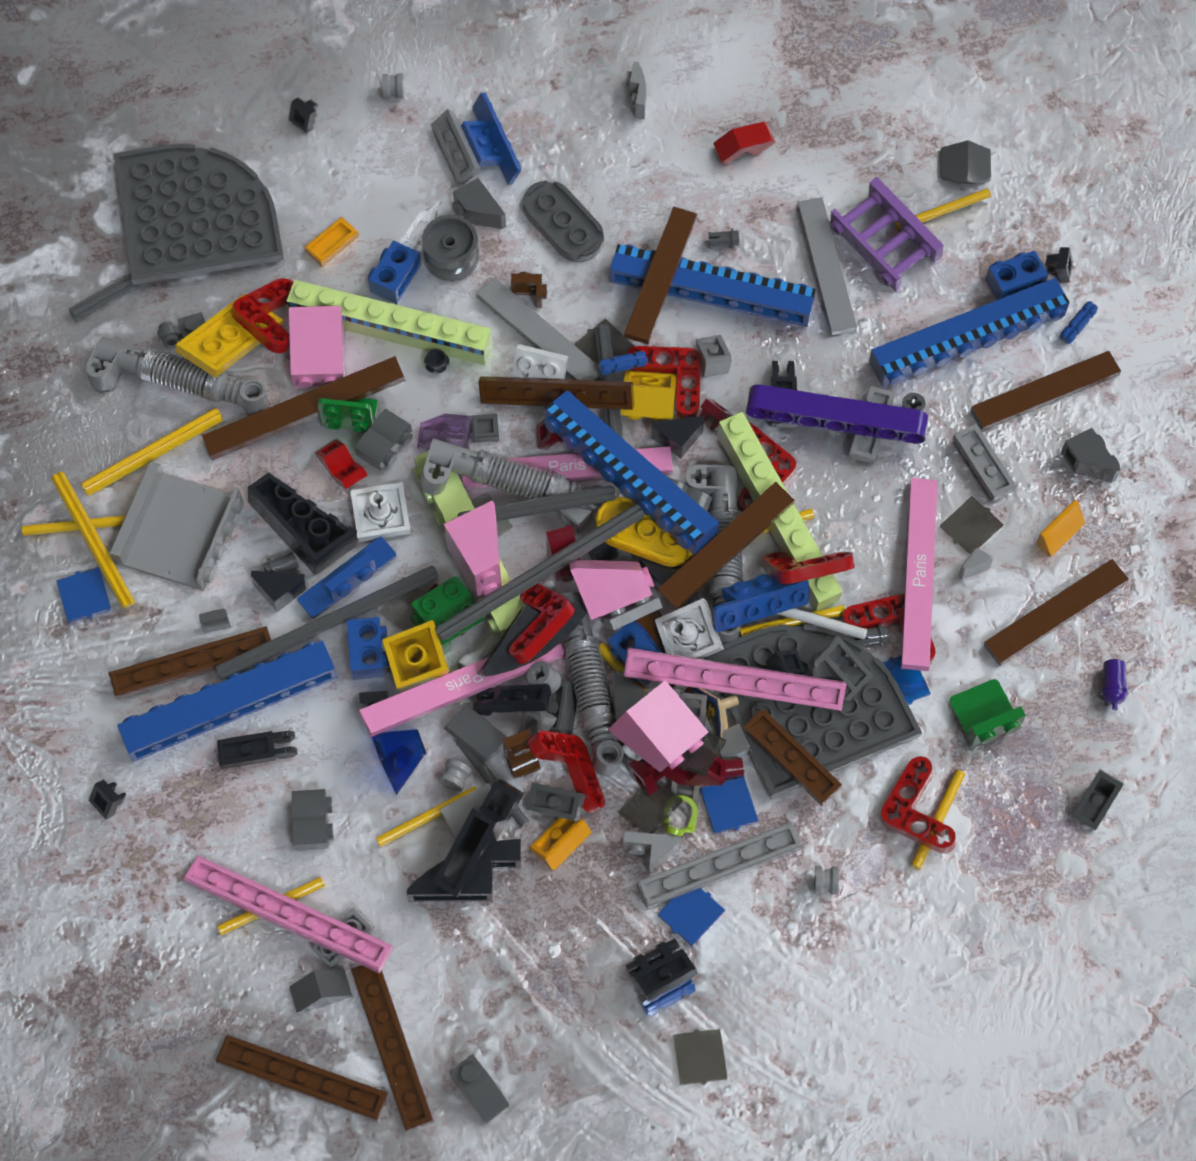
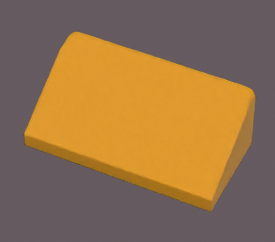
M1073 500L1040 533L1037 546L1048 556H1053L1085 524L1078 501Z
M559 817L529 849L550 869L556 870L591 834V830L582 818L577 822Z

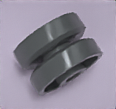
M445 215L434 219L426 226L422 235V246L425 265L429 272L440 280L446 281L462 280L472 274L478 265L479 249L476 229L471 222L461 216Z

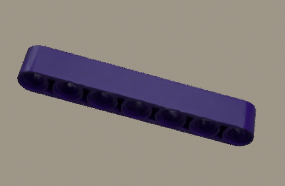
M758 384L750 387L746 406V414L756 419L912 444H920L926 440L929 418L926 412L917 409Z

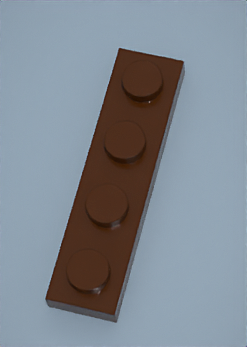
M764 709L760 710L743 726V731L821 806L841 789L842 784Z

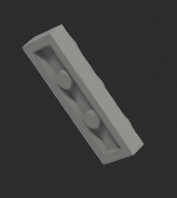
M447 109L431 125L457 182L466 184L481 168L455 112Z
M871 386L866 401L893 405L896 393ZM855 434L849 457L874 464L882 439Z
M977 423L953 435L954 442L992 501L1016 490L1017 485Z

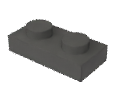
M532 782L526 810L579 822L586 795Z

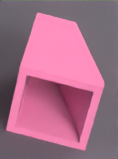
M341 306L289 307L290 367L293 386L309 389L313 386H323L345 377L346 329Z
M490 501L444 524L448 550L477 599L489 595L502 586L496 510L494 502Z
M574 560L569 563L570 570L591 620L652 596L650 588L654 586L648 568H641L639 562Z
M666 680L626 711L608 729L611 734L659 772H662L668 766L673 770L685 760L682 756L683 753L688 750L692 754L704 744L701 738L708 733L707 729Z

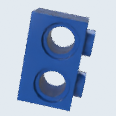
M393 240L389 248L386 247L382 251L377 267H373L368 274L367 280L369 281L370 292L398 304L421 267L420 252ZM403 260L401 263H395V261ZM384 280H391L388 283L383 282Z
M1034 250L1029 253H1019L1012 259L1004 262L1000 260L993 263L988 268L985 280L995 299L999 300L1047 281L1048 273Z
M380 617L347 620L350 670L353 680L386 677L385 668L390 667L386 651H383L382 639L388 637L387 627L381 626ZM368 632L375 634L371 639L361 638L363 634ZM369 657L377 659L370 665L363 663Z
M637 621L626 624L608 639L613 646L611 652L619 662L624 661L625 664L628 652L626 645L633 638L634 644L631 648L662 653L642 624ZM631 678L633 682L639 681L646 686L652 682L650 680Z

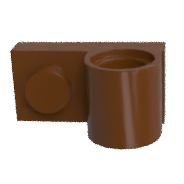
M529 729L503 739L504 756L514 779L541 770L538 758L533 755L528 745V739L532 736Z

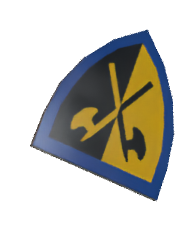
M692 687L694 694L708 695L706 717L714 732V736L708 738L715 751L721 744L723 731L729 728L726 709L739 705V700L736 695L720 700V698L703 689Z

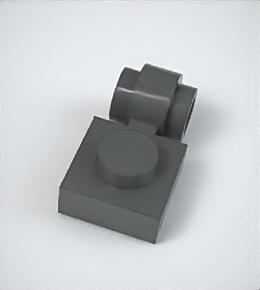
M202 312L177 319L179 327L173 325L172 322L160 324L157 331L160 343L165 347L175 346L179 339L185 338L205 323Z

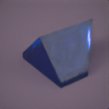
M418 729L382 732L371 737L379 760L396 795L422 758L427 754Z

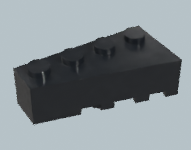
M267 473L248 486V503L314 575L357 546V530L351 526H345L333 514L325 513L317 507L316 503L310 499H304L296 493V490L272 474Z

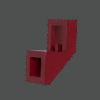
M704 749L692 759L682 755L685 760L673 770L668 766L660 772L661 775L681 786H721L724 784L726 761Z

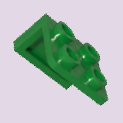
M320 398L317 405L322 426L331 430L342 428L351 429L357 433H365L377 417L379 403L376 399L367 398L356 402Z
M454 576L412 602V616H410V619L415 627L432 620L437 627L476 603V601L460 579ZM485 616L447 640L442 641L440 639L444 655L451 651L452 640L483 621Z
M996 679L953 695L949 700V704L971 747L980 743L987 744L1004 733L1011 734L1019 730L1026 716L1021 706L1013 709L1003 688Z

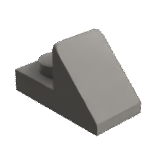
M716 335L696 339V347L702 359L704 377L729 373L732 358L722 336Z
M624 831L623 850H628L633 855H644L645 852H650L649 873H652L679 850L681 836Z

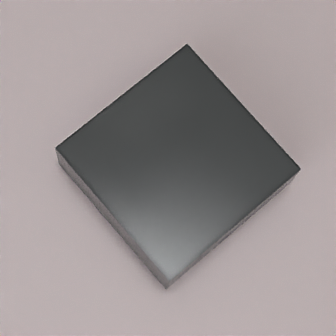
M497 414L471 416L473 443L499 441Z
M224 608L199 615L204 634L231 627L228 614Z

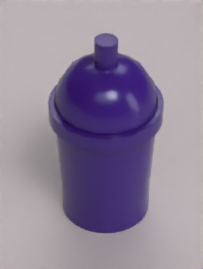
M1110 659L1103 663L1101 695L1108 704L1112 705V710L1117 711L1118 705L1123 703L1129 694L1126 680V663L1123 660Z

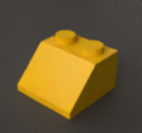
M625 370L623 382H633L634 408L633 410L621 409V415L633 420H638L642 417H649L654 421L673 419L677 374Z
M433 620L382 639L397 690L401 693L444 676L449 672Z

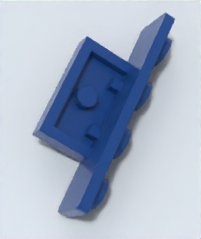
M485 92L480 93L472 106L478 121H463L461 127L479 166H499L507 184H513L522 170L520 162L517 160L511 143Z
M378 537L297 598L298 603L312 619H315L397 557L396 552L382 537Z
M763 574L754 579L736 582L732 586L722 588V598L727 603L713 608L714 630L716 632L725 631L808 604L809 581L805 580L782 585L769 574Z

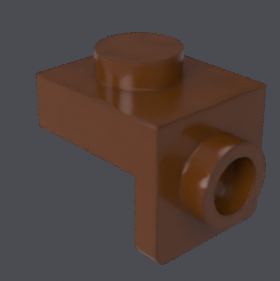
M529 272L511 273V292L515 295H536V307L542 308V299H547V284H542V274H531Z

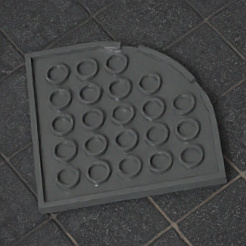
M170 144L113 153L133 285L284 260L277 215L269 190L260 181L258 175L238 158L211 147L209 150L197 148L194 144Z
M804 624V626L777 625L749 633L722 644L724 650L704 658L709 661L768 670L766 660L777 651L797 649L806 671L804 676L812 677L813 660L836 636H839L873 674L872 678L850 701L843 700L842 711L721 692L723 698L732 695L737 696L739 705L728 709L735 724H740L742 731L743 726L760 710L764 709L831 774L922 735V731L898 684L883 662L865 650V646L842 633ZM743 731L750 746L749 753L771 798L800 787L782 767Z

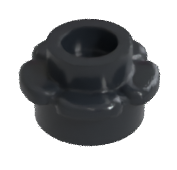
M433 349L424 358L425 368L431 373H443L450 363L449 357L444 351Z

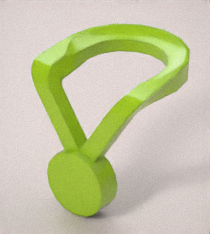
M687 795L672 797L668 801L661 818V824L666 827L665 832L677 836H683L684 833H693L698 819L696 802ZM677 801H685L692 807V816L686 828L676 827L669 823L671 806Z

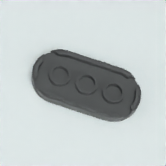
M540 181L527 189L523 200V211L526 218L562 257L574 262H584L600 253L604 244L601 224L563 184L555 181L554 183Z

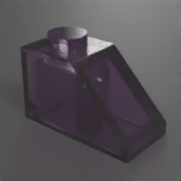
M442 414L421 422L417 449L429 450L433 438L470 449L472 436L471 416Z

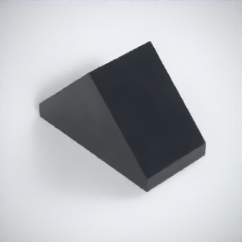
M704 417L651 422V438L663 447H671V452L682 458L703 433Z
M251 571L254 587L277 612L305 592L308 587L305 574Z

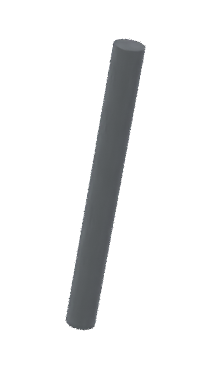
M457 741L456 744L484 781L490 783L492 787L494 781L498 779L480 757L460 741ZM517 806L512 817L520 828H524L530 821Z

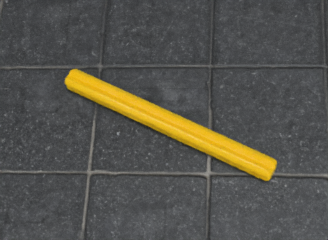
M217 408L211 409L81 482L82 489L88 496L94 494L222 422L221 413Z
M58 472L54 474L51 480L123 609L133 606L135 601L65 473Z

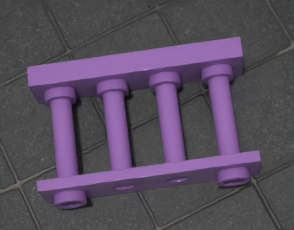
M876 177L869 182V197L844 216L835 208L831 211L830 226L837 235L841 234L879 274L884 285L887 287L891 286L897 292L900 289L901 282L899 275L924 256L929 257L935 263L942 257L944 245ZM879 205L885 211V214L861 233H858L850 225L851 222L871 207ZM889 223H899L902 231L875 251L868 244L867 240ZM907 239L913 240L918 245V249L893 268L883 259Z

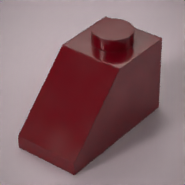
M572 525L546 532L548 558L576 541ZM569 564L553 573L556 582L574 580Z

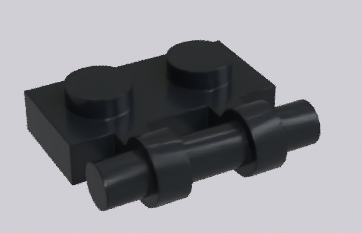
M675 938L667 943L663 941L657 944L656 949L645 955L641 953L633 957L634 961L625 965L629 975L640 970V972L633 975V978L647 1002L698 975L696 967L683 948L672 953L680 948ZM662 958V960H660V961H658L657 963H655V964H653V965L650 966V964H652V963H654V962H656L657 960H659V959Z

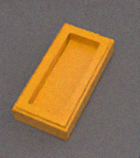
M340 217L304 247L305 252L323 267L359 237V232L343 217Z

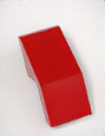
M763 121L733 128L713 144L721 162L728 165L746 151L758 156L776 143L768 123Z
M337 439L315 452L319 461L336 483L344 489H348L368 476L364 467L353 460L345 444Z

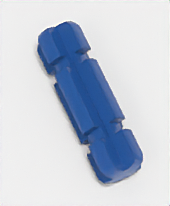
M1091 301L1086 302L1082 310H1079L1068 323V326L1063 329L1060 339L1066 344H1071L1076 338L1075 336L1088 324L1089 319L1093 318L1097 313V305Z
M644 351L634 352V355L629 353L612 357V360L610 358L602 359L599 361L598 369L600 374L606 375L611 374V371L620 372L633 369V366L636 368L645 366L648 359Z
M689 979L649 1002L646 999L641 1002L642 1008L648 1016H652L659 1012L658 1008L664 1009L681 1000L682 995L688 996L695 992V985Z

